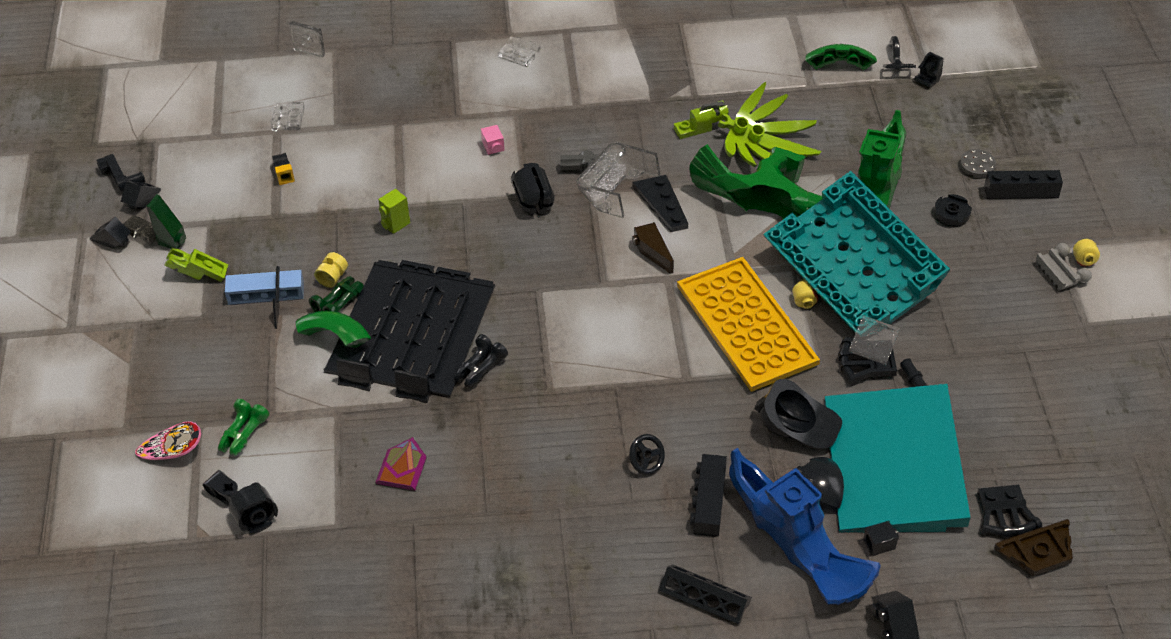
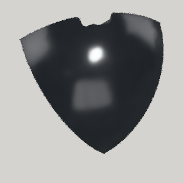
M814 457L806 465L797 467L799 472L822 493L821 500L819 501L840 508L844 493V481L842 472L836 462L827 457Z

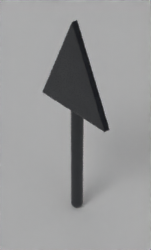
M276 266L275 298H273L275 329H277L280 308L279 266Z

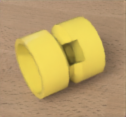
M330 252L316 269L314 276L321 285L332 288L348 268V263L343 256Z

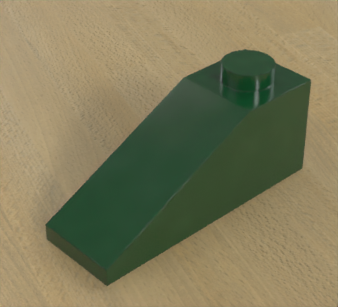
M156 194L147 205V210L157 243L170 249H179L186 240L183 225L162 197Z

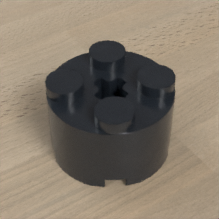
M258 482L252 483L239 491H234L229 497V511L239 528L244 532L245 530L250 533L261 532L272 524L271 520L273 517L278 515V507L266 488Z

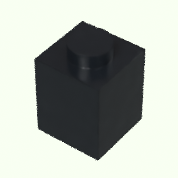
M885 521L865 527L863 540L871 555L875 556L895 550L899 534L897 529L892 527L890 521Z

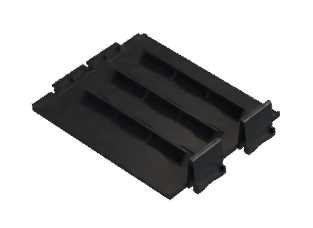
M383 260L374 262L364 288L360 292L349 316L365 328L371 339L358 348L345 346L339 337L327 365L323 369L324 373L338 375V385L354 387L365 391H370L371 384L373 383L396 387V397L413 399L423 403H428L431 394L450 398L457 382L454 380V376L466 360L494 291L495 284H493V281L478 278L470 280L471 273L438 267L436 273H434L435 267L432 265L402 260L400 266H398V263Z

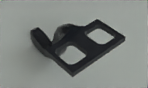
M892 36L890 46L893 48V64H883V67L886 69L916 68L915 64H903L900 61L899 39L897 36Z

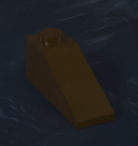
M655 222L634 227L633 245L637 246L642 255L669 274H672L674 272V260Z

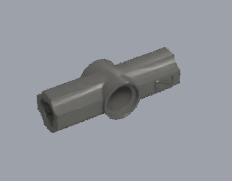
M585 150L579 155H560L561 170H580L584 174H590L595 169H614L613 154H594L592 151Z

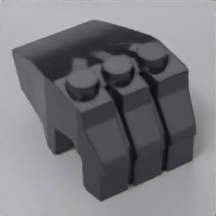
M932 52L927 53L922 63L918 66L920 72L915 76L914 80L927 87H933L939 82L942 75L944 58Z

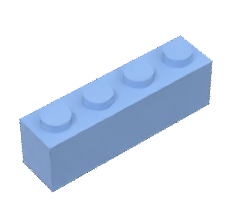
M280 271L279 301L304 299L302 271ZM276 272L226 276L225 295L228 305L271 302L275 298Z

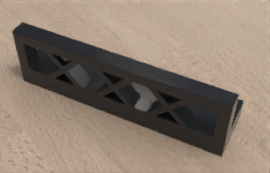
M674 564L667 566L659 591L737 624H740L745 608L750 605L752 599L751 596ZM669 577L677 579L680 589L673 591L666 588ZM690 586L696 587L700 597L696 599L690 598L685 588ZM711 594L717 596L720 605L714 608L709 606L705 597ZM730 603L739 605L740 609L737 617L730 615L725 605Z

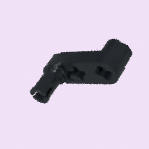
M114 154L96 160L101 174L108 171L111 172L120 192L124 191L126 181L146 182L142 171L128 177L124 176Z

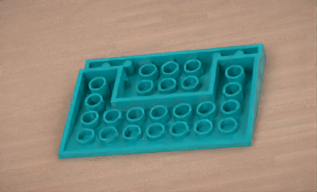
M948 384L825 396V406L835 411L843 422L835 443L830 447L831 459L839 466L844 481L842 503L840 508H837L839 533L865 532V527L885 521H890L892 527L896 528L898 532H946L947 527H968L971 517Z

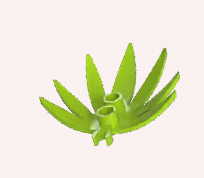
M766 82L761 84L744 102L735 120L723 113L722 120L718 123L720 128L730 129L724 143L727 155L732 158L737 147L743 160L753 167H756L757 164L747 147L762 160L768 158L771 154L766 150L772 151L774 147L804 156H818L821 154L819 150L768 135L790 134L803 131L815 126L817 120L755 123L774 113L788 97V94L782 95L751 113L763 95Z

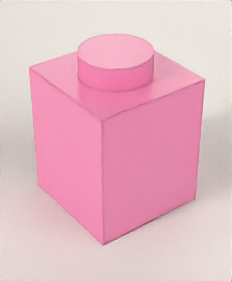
M498 125L481 129L482 143L488 155L505 151L504 138Z

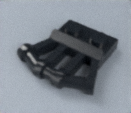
M849 337L842 339V348L838 353V359L841 361L840 370L845 373L848 378L847 381L851 386L869 377L876 379L881 376H897L892 341L866 342ZM851 347H853V348H857V349H861V350H849V349H850ZM861 358H867V359H868V360H859V361H849V359H861ZM853 369H866L855 374L852 371Z
M1020 485L978 488L977 495L984 514L981 534L987 535L989 533L1002 536V538H1009L1011 535L1018 536L1042 528L1041 520L1035 517L1027 508L1026 499L1023 497ZM1017 512H1020L1028 523L1021 524ZM1003 514H1010L1014 527L1006 525ZM990 515H995L999 527L989 525Z

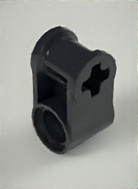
M217 470L202 484L208 494L217 498L228 507L230 495L234 491H238L237 483L221 470Z

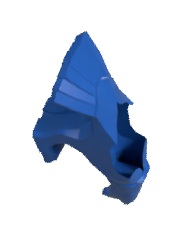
M738 448L732 450L730 454L729 476L746 507L751 511L756 526L769 533L792 564L804 570L814 579L826 603L837 605L844 602L848 603L867 593V590L873 585V581L879 575L881 565L879 562L859 559L838 552L829 540L823 527L825 515L819 505L822 493L797 468L773 483L755 464L747 460Z

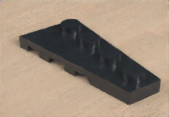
M667 175L632 182V187L635 191L638 190L640 197L649 203L652 211L659 215V219L670 232L688 229V221Z

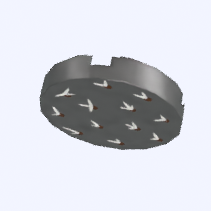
M979 149L965 152L960 160L961 170L968 176L969 174L974 175V178H986L987 171H994L996 166L995 158L990 153Z

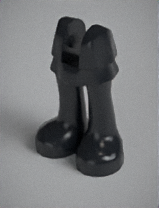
M480 334L476 338L477 351L470 359L463 362L454 376V380L458 383H461L466 378L464 385L468 388L476 385L482 380L483 374L489 368L508 356V351L504 345L498 342L493 345L491 340L484 334ZM487 355H489V356L482 362V364H480L478 367L476 366L481 360H483Z

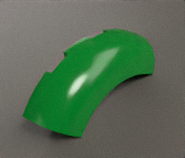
M850 44L822 46L809 52L805 57V61L816 70L836 61H846L848 64L865 70L877 62L875 55L871 52Z
M313 312L300 317L295 322L297 331L300 334L310 336L316 332L329 330L337 334L345 346L358 348L371 339L368 332L358 321L339 312Z

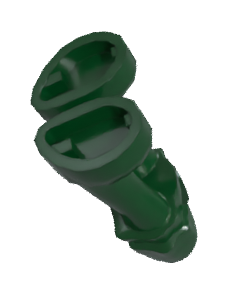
M348 276L337 283L336 287L325 298L322 299L318 295L310 297L309 305L314 312H340L349 301L353 302L355 297H358L364 288V284L360 281L355 282L353 277ZM340 296H342L336 303H334V301H335L337 298H339Z

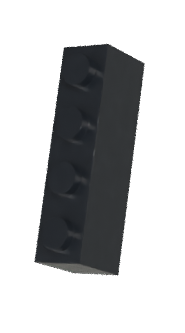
M1060 170L987 171L984 189L987 199L1059 198L1063 181Z
M702 454L701 462H697L696 474H700L699 479L695 478L694 491H698V495H693L692 508H696V512L691 513L690 525L694 526V534L719 537L727 456Z

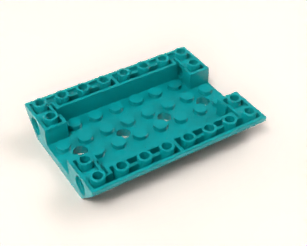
M849 171L823 190L822 200L799 217L791 213L763 234L771 245L860 338L878 334L933 293L950 271V268L852 171ZM817 221L825 222L821 227L815 225ZM841 245L849 247L846 251H841L838 248ZM865 270H871L873 271V274L870 276H865L863 272ZM890 295H895L898 297V299L893 302L889 301L887 298Z

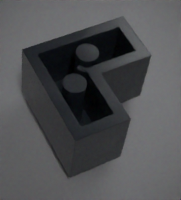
M898 591L872 596L871 612L874 617L884 624V639H920L912 599Z

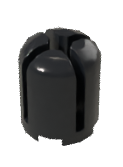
M538 163L524 164V168L516 173L513 171L511 175L513 189L524 212L530 215H534L536 212L537 214H543L552 207L555 199L554 192L545 170Z

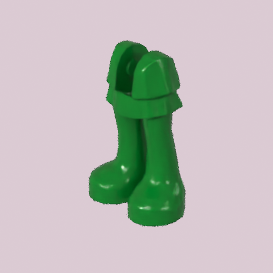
M243 399L235 401L233 408L237 414L232 425L224 431L218 445V450L223 453L230 447L229 453L232 456H237L243 450L252 432L269 417V411L265 407L256 404L252 408ZM249 419L247 425L244 427V429L242 430V432L239 433V430L242 428V426L245 424V422Z

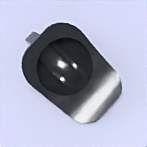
M787 379L775 381L769 393L758 400L754 407L760 413L764 425L771 432L784 438L794 439L814 449H827L835 443L843 423L835 411L819 403L796 383Z

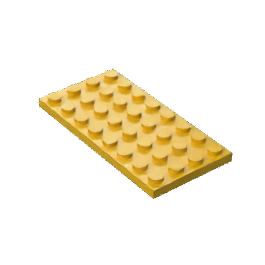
M744 257L677 281L678 289L751 392L770 385L779 379L787 378L820 364L819 357Z

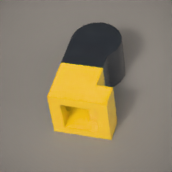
M286 153L272 156L279 186L295 182L293 170ZM284 174L290 175V177L287 179L281 178V176Z

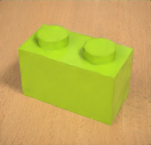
M396 188L378 199L381 225L384 229H388L395 234L410 224L407 197Z

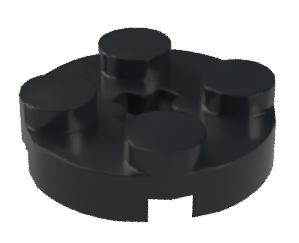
M949 194L945 198L943 196L938 198L934 208L937 221L955 227L963 226V223L969 220L972 211L968 200L955 194Z

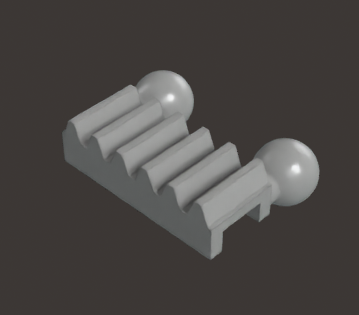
M1059 243L1055 249H1050L1048 254L1042 255L1038 253L1036 257V265L1041 266V271L1045 270V275H1049V280H1053L1054 286L1058 285V291L1074 286L1078 281L1086 283L1092 277L1089 269L1081 268L1075 274L1062 258L1070 253V248L1065 243Z

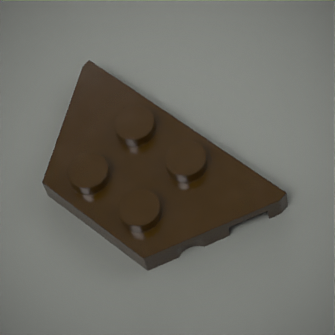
M1066 519L997 542L994 549L1032 576L1070 564L1073 559L1070 547L1071 535H1069L1070 521Z

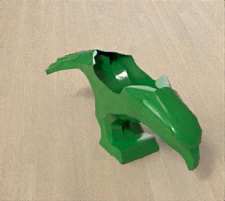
M899 110L894 112L891 121L883 131L867 130L859 151L861 163L858 178L889 209L897 182L901 178L902 155L906 138V131L902 125L901 111Z
M708 144L700 148L690 162V177L696 187L728 199L745 211L757 209L775 213L785 219L791 213L799 217L822 200V196L808 192L795 184L799 181L806 156L782 148H772L770 156L761 160L756 172L749 175L730 172ZM817 221V222H816V223H820V224H825V222H823V221Z

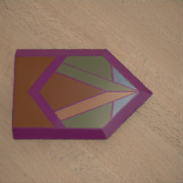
M413 437L387 450L375 482L376 484L416 490L427 457Z

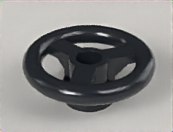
M642 434L632 442L629 458L633 468L643 475H651L662 467L665 459V450L662 442L656 436ZM650 440L656 444L657 448L651 450L645 447L642 441ZM659 455L656 465L647 469L649 460L653 456Z

